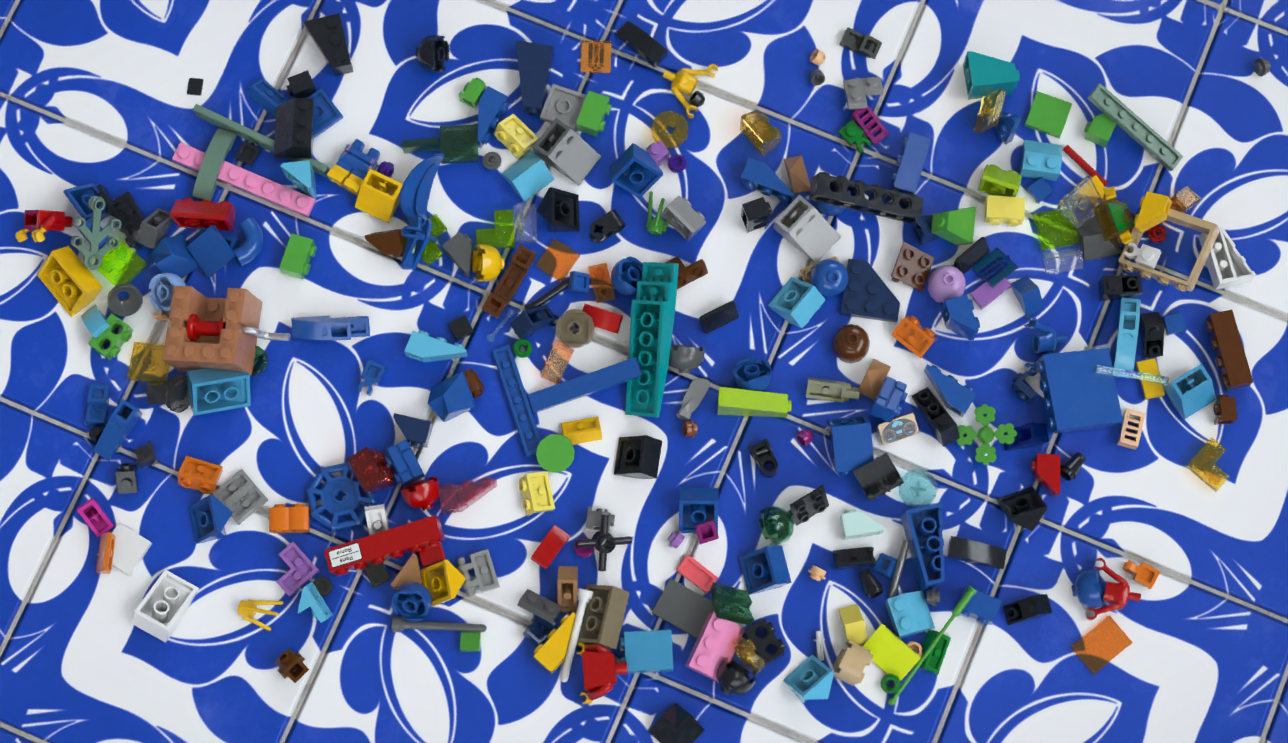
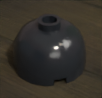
M427 36L416 48V57L419 64L425 70L442 73L446 69L443 65L445 60H449L448 41H444L443 38L445 36Z
M724 658L717 670V680L722 686L720 689L727 695H731V693L735 695L747 693L757 682L755 676L751 679L748 676L750 672L733 660L728 663V658Z

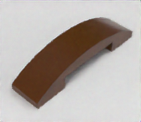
M521 244L519 245L510 260L509 267L494 292L489 295L483 305V311L497 319L502 315L525 279L537 255L535 252Z

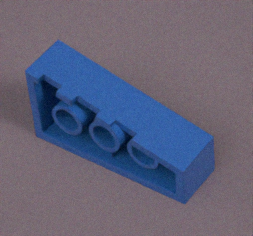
M942 502L905 510L900 515L907 542H910L909 549L921 590L938 587L945 582Z

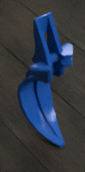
M442 153L426 158L414 167L405 179L400 191L399 204L410 224L409 226H404L401 231V235L406 237L401 267L415 270L428 242H437V239L431 236L432 221L427 219V205L435 175L444 158Z

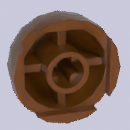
M849 324L842 326L836 331L831 346L833 353L842 362L851 364L861 361L867 355L870 340L863 328L858 325Z

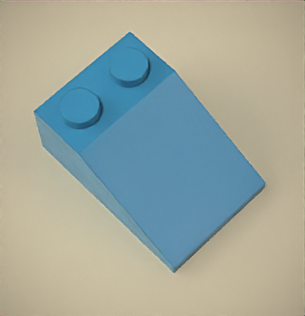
M209 368L187 371L188 401L194 416L251 406L249 372Z

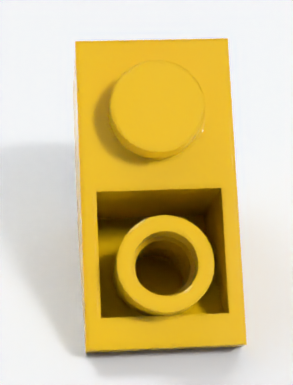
M1146 192L1145 197L1143 196L1140 201L1141 210L1134 219V225L1138 232L1143 233L1167 219L1172 204L1168 196Z

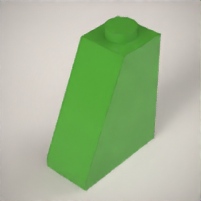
M976 207L960 208L933 214L931 232L957 246L973 244Z

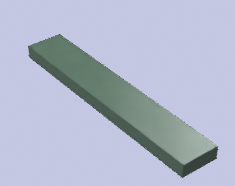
M1101 83L1097 84L1087 97L1089 101L1170 172L1175 169L1184 157Z

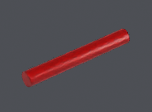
M1069 145L1063 148V151L1091 177L1096 175L1104 187L1108 185V182Z

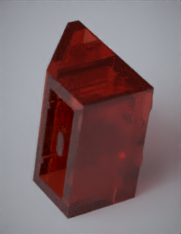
M365 447L347 458L364 492L372 494L396 484L394 472L390 467H387L385 463L386 458L381 451Z

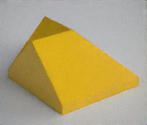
M443 560L421 569L423 585L429 590L432 597L431 607L454 599L466 580L448 560Z

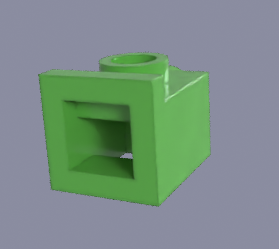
M473 78L470 83L468 82L465 85L464 93L460 91L458 94L460 101L476 110L479 100L486 90L485 82L480 78Z

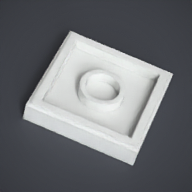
M118 523L112 532L116 536L112 565L131 576L153 543L123 524Z

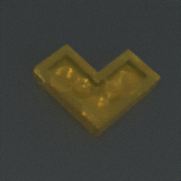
M1211 437L1186 467L1217 492L1230 476L1215 465L1226 449Z

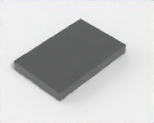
M670 578L652 614L698 638L709 612L719 614L722 606Z

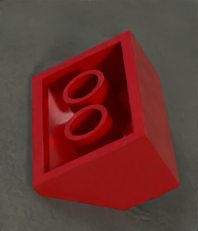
M183 198V200H176L170 212V216L177 227L195 229L203 227L208 229L210 226L215 225L219 231L233 232L236 209L233 204L227 201L213 203L210 200H201V202L190 198Z

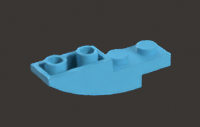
M1121 298L1113 372L1133 374L1141 300Z

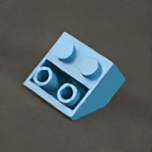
M1202 364L1163 387L1183 419L1188 418L1216 400L1212 379Z

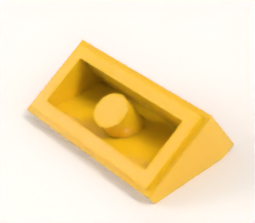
M598 416L561 423L563 435L573 445L602 439Z

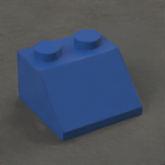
M634 143L610 166V181L638 198H641L663 176L662 170L650 154Z
M679 488V530L682 533H696L695 525L714 520L718 533V488Z
M782 545L765 546L739 557L748 595L776 589L792 583Z

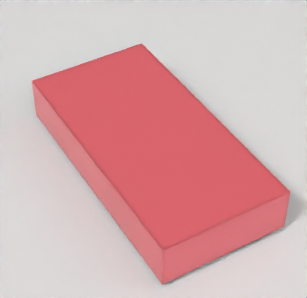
M688 554L676 568L678 573L705 594L710 591L719 579Z

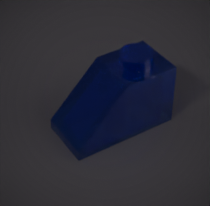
M1031 422L1014 428L1017 436L1014 437L1012 444L1005 442L1004 449L1005 451L1049 443L1046 424Z

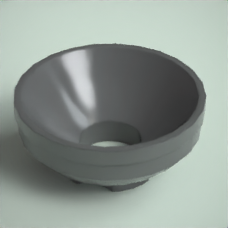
M123 283L111 289L107 296V303L110 311L115 315L130 316L141 308L143 298L136 286ZM122 291L129 293L125 299L118 298V294Z

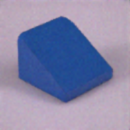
M880 553L872 570L892 580L897 558Z

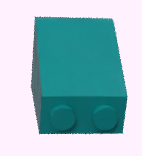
M967 51L963 70L968 100L1013 94L1014 89L1017 88V82L1020 81L1019 70H1016L1014 63Z

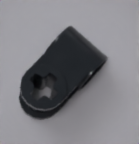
M613 209L591 224L590 238L595 243H601L610 236L620 232L626 224L616 210Z
M767 439L753 447L748 446L749 452L761 474L766 478L774 477L777 473L778 463ZM766 464H772L774 466V469L772 471H767L764 469V466Z

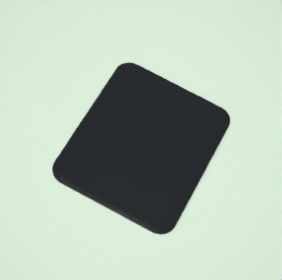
M189 78L187 94L200 96L204 80Z

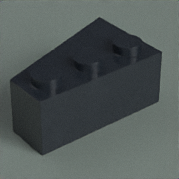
M340 14L303 21L306 31L335 76L354 72Z

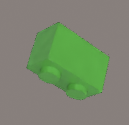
M588 91L576 122V130L598 137L599 132H603L605 128V116L609 115L612 109L610 97Z
M291 233L279 267L282 274L302 280L305 274L308 275L311 267L309 262L317 251L313 239Z

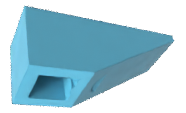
M421 330L418 332L412 331L404 351L407 357L421 362L464 358L468 355L463 345L454 343V345L449 344L447 340L441 337L432 338L427 332Z

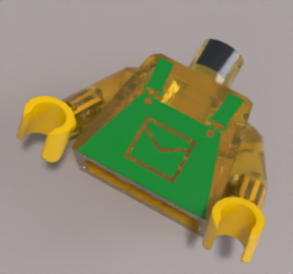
M1113 186L1103 189L1105 193L1102 200L1103 203L1093 207L1104 240L1108 241L1116 237V241L1119 244L1125 245L1133 241L1130 230L1135 226V214L1129 210L1126 202H1119L1115 199L1117 195Z

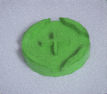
M562 434L547 435L540 440L537 446L536 457L538 463L549 472L564 471L574 460L575 451L573 444Z

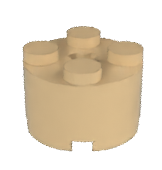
M847 640L845 644L848 647L846 650L841 649L834 663L833 669L836 672H834L833 677L854 686L862 682L865 676L863 670L866 665H870L873 655L870 654V650Z

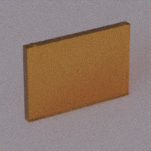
M1109 615L1077 643L1073 644L1071 649L1094 675L1125 648L1131 646L1133 642Z

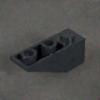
M928 387L911 396L931 431L943 447L960 438L956 422Z

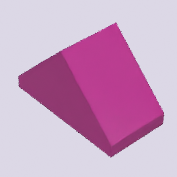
M91 498L76 509L97 537H100L114 527L100 504L94 498Z

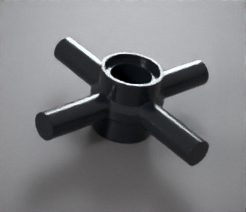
M609 513L601 514V531L596 532L592 539L576 540L575 542L576 548L595 547L599 551V571H606L607 553L612 552L616 545L632 543L631 536L613 537L608 533Z

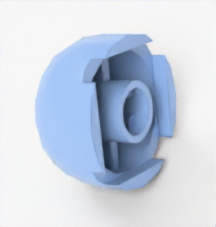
M172 273L155 275L149 284L152 294L149 295L153 306L160 311H170L174 286H186L183 279Z

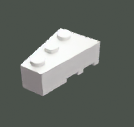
M1222 226L1218 227L1220 230L1206 260L1214 290L1251 282L1257 275L1249 268L1246 259L1237 251L1236 245ZM1201 233L1198 237L1201 247H1203L1208 234Z

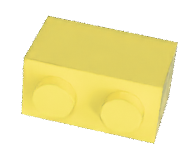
M987 195L985 199L984 222L990 225L1008 224L1011 227L1022 225L1025 218L1024 197Z

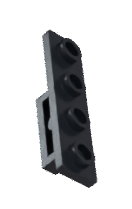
M101 184L97 185L99 197L103 198L109 206L107 211L112 217L121 221L119 230L121 233L124 232L127 237L125 238L127 245L138 251L142 249L133 233L140 229L141 222L146 218L132 194L127 191L113 200L106 187Z

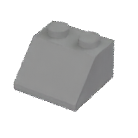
M680 196L670 202L661 215L687 241L706 223L705 217L699 211L693 210L691 203L686 198L682 199Z

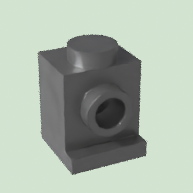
M588 506L586 529L601 531V514L609 513L608 531H610V526H614L615 515L601 508L592 511V507Z

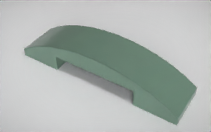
M218 128L201 163L192 194L193 197L202 200H212L217 187L216 181L227 153L231 151L237 136L236 133Z

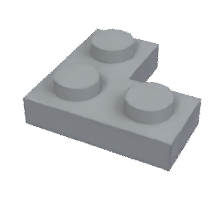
M880 77L843 80L848 110L867 108L866 96L883 94Z

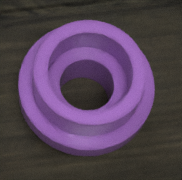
M673 531L667 539L670 548L674 547L676 549L685 538L682 535V531Z

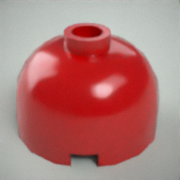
M437 476L428 477V482L422 479L401 489L400 491L405 502L410 507L422 508L423 511L434 507L432 503L438 500L441 492Z

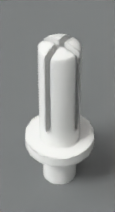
M816 631V639L813 642L816 641L817 659L823 661V641L825 639H822L821 631Z

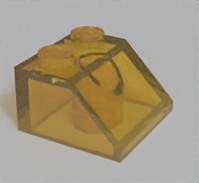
M754 110L741 116L740 131L763 156L781 143L782 134L780 130L769 123V119L764 113L761 114L758 110Z

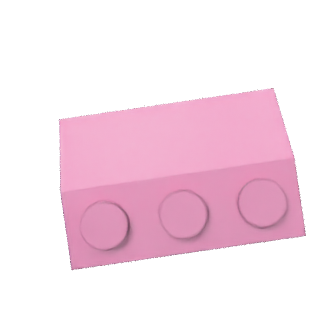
M709 612L685 667L718 682L717 670L724 658H728V663H730L745 629L716 612Z

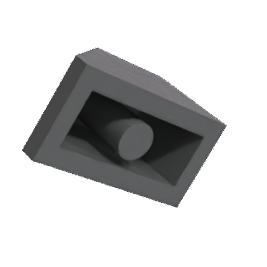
M157 208L142 221L137 242L145 247L154 249L164 239L173 222L170 213Z
M459 231L444 243L442 247L461 272L469 278L473 256L471 244L473 242L467 234L463 235Z

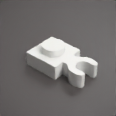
M1135 243L1128 244L1134 251L1132 253L1125 252L1124 254L1127 258L1133 259L1136 257L1135 262L1151 269L1155 268L1162 253L1161 250L1142 244L1141 249Z

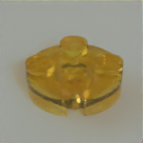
M665 111L654 119L651 128L652 137L656 143L661 141L666 149L679 147L688 138L689 126L683 115L674 113V111ZM667 126L675 128L672 134L665 132Z
M742 637L733 642V644L737 645L734 647L744 666L749 665L752 668L749 672L753 675L761 672L762 668L765 667V663L754 652L756 648L750 639L746 641Z

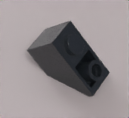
M1141 275L1102 276L1098 282L1100 301L1121 300V298L1142 294Z
M1159 312L1141 313L1139 333L1144 358L1163 356V319Z
M1047 594L1033 595L1003 606L1008 625L1053 613Z

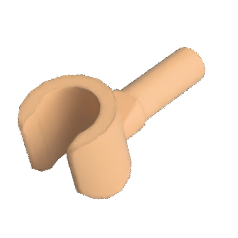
M160 311L158 315L151 313L158 321L164 320L170 324L172 323L164 311Z

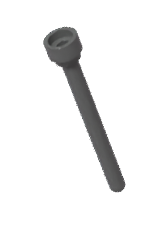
M399 616L392 617V632H400V630L404 631V629L485 632L487 630L484 624L405 621Z

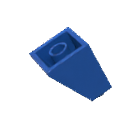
M866 415L827 419L833 466L836 472L842 475L850 474L851 471L874 460L871 423Z

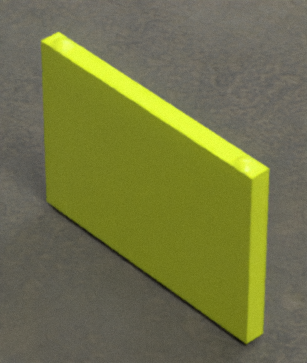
M881 624L862 646L870 650V654L873 655L872 661L887 674L898 676L900 682L921 659L920 655L914 652L884 624Z

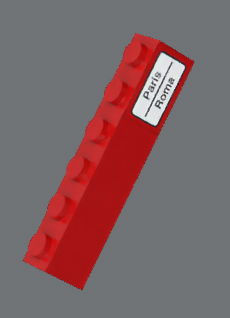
M434 515L325 549L324 552L329 572L342 576L348 574V570L351 569L362 570L366 568L367 564H381L390 557L396 559L404 556L403 553L409 551L411 553L419 552L422 550V547L428 545L429 547L438 546L441 544V541L445 540L440 519Z

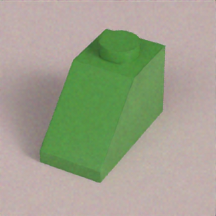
M1104 113L1094 116L1092 122H1087L1084 132L1087 134L1084 139L1105 148L1116 123Z

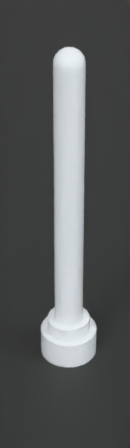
M578 588L577 600H579L560 677L562 682L568 681L586 604L592 599L593 591Z

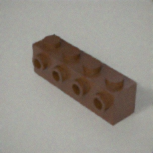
M1233 310L1210 314L1206 318L1205 327L1211 335L1210 345L1212 350H1215L1217 356L1215 357L1217 368L1221 370L1222 375L1220 379L1222 385L1225 386L1226 391L1249 387L1253 383Z

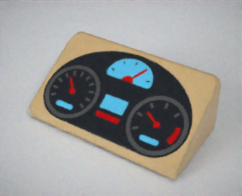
M914 413L893 419L890 423H881L876 427L883 446L919 433Z

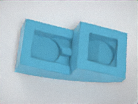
M96 304L81 315L85 326L95 338L110 327L105 319L106 317Z

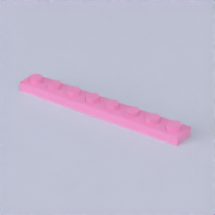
M180 142L172 160L199 172L205 152ZM224 161L217 179L306 217H309L316 203V199L226 161Z

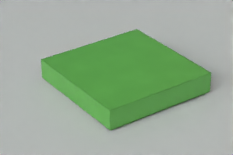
M1037 91L1024 126L1060 139L1072 103Z

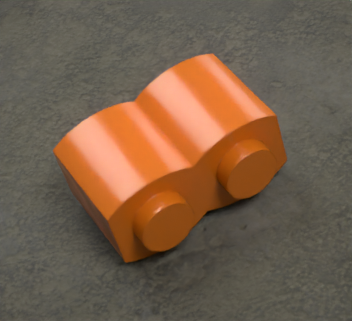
M303 503L293 504V507H286L285 504H275L274 507L269 508L270 533L310 532L309 507H305Z

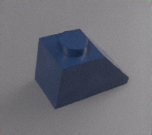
M933 215L916 217L913 231L920 245L940 237L931 232Z
M546 304L522 311L510 325L518 338L523 339L533 336L554 323L557 319Z
M394 413L393 418L408 443L411 444L410 446L417 449L427 448L433 428L432 422Z

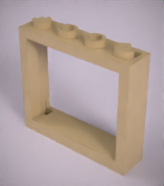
M1173 209L1169 210L1166 221L1208 234L1187 281L1131 262V259L1125 256V252L1132 253L1134 251L1128 244L1135 243L1138 246L1143 235L1134 226L1131 232L1133 241L1125 245L1119 258L1122 269L1128 273H1133V271L1139 273L1145 279H1156L1158 283L1168 286V284L1173 285L1182 292L1186 290L1192 292L1219 234L1218 225Z

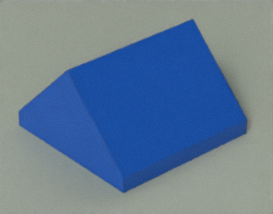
M93 183L63 191L85 221L93 217V210L89 208L88 201L92 196H99V190ZM106 201L105 208L101 211V221L110 215L107 211L109 206Z

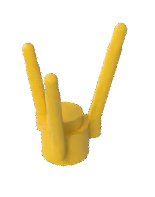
M248 599V601L241 600L237 614L243 616V620L271 631V627L251 618V616L254 617L256 612L278 616V612L257 608V605H283L284 602Z

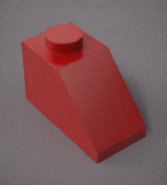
M1036 454L1034 459L1031 460V471H1034V477L1053 497H1057L1060 494V455Z

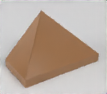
M802 155L784 159L794 195L810 191V182Z
M873 359L859 387L860 394L875 401L891 366Z
M412 554L390 584L393 589L397 590L398 587L408 582L422 584L419 559L416 554Z

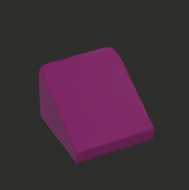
M714 520L695 525L699 544L719 539Z

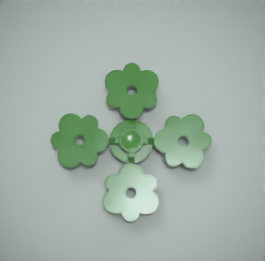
M983 404L982 407H977L974 413L976 415V422H981V425L984 427H981L976 433L970 425L966 427L959 425L960 438L957 440V443L960 446L971 445L973 443L972 440L977 437L983 444L981 448L978 447L976 449L977 455L975 459L979 463L983 462L984 465H988L997 459L995 447H990L988 444L993 440L994 436L999 439L1001 444L1005 442L1012 444L1014 437L1017 436V432L1011 423L1006 425L1000 424L999 429L995 432L992 428L987 427L990 422L995 421L994 415L996 410L994 407H988L987 404Z

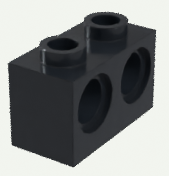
M764 197L742 204L741 218L747 233L769 225L772 209L770 203L765 202Z
M765 618L744 630V635L764 667L785 654L784 649H786L783 641L775 637L774 632L776 631L770 621L766 622ZM757 629H764L766 636L759 638L756 636L755 631ZM772 645L776 648L777 652L774 655H769L766 653L765 648Z

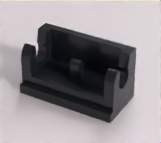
M874 547L833 550L835 570L874 566L876 563L873 555Z

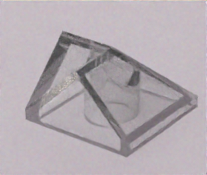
M1086 176L1060 200L1057 210L1078 229L1104 203L1090 176Z

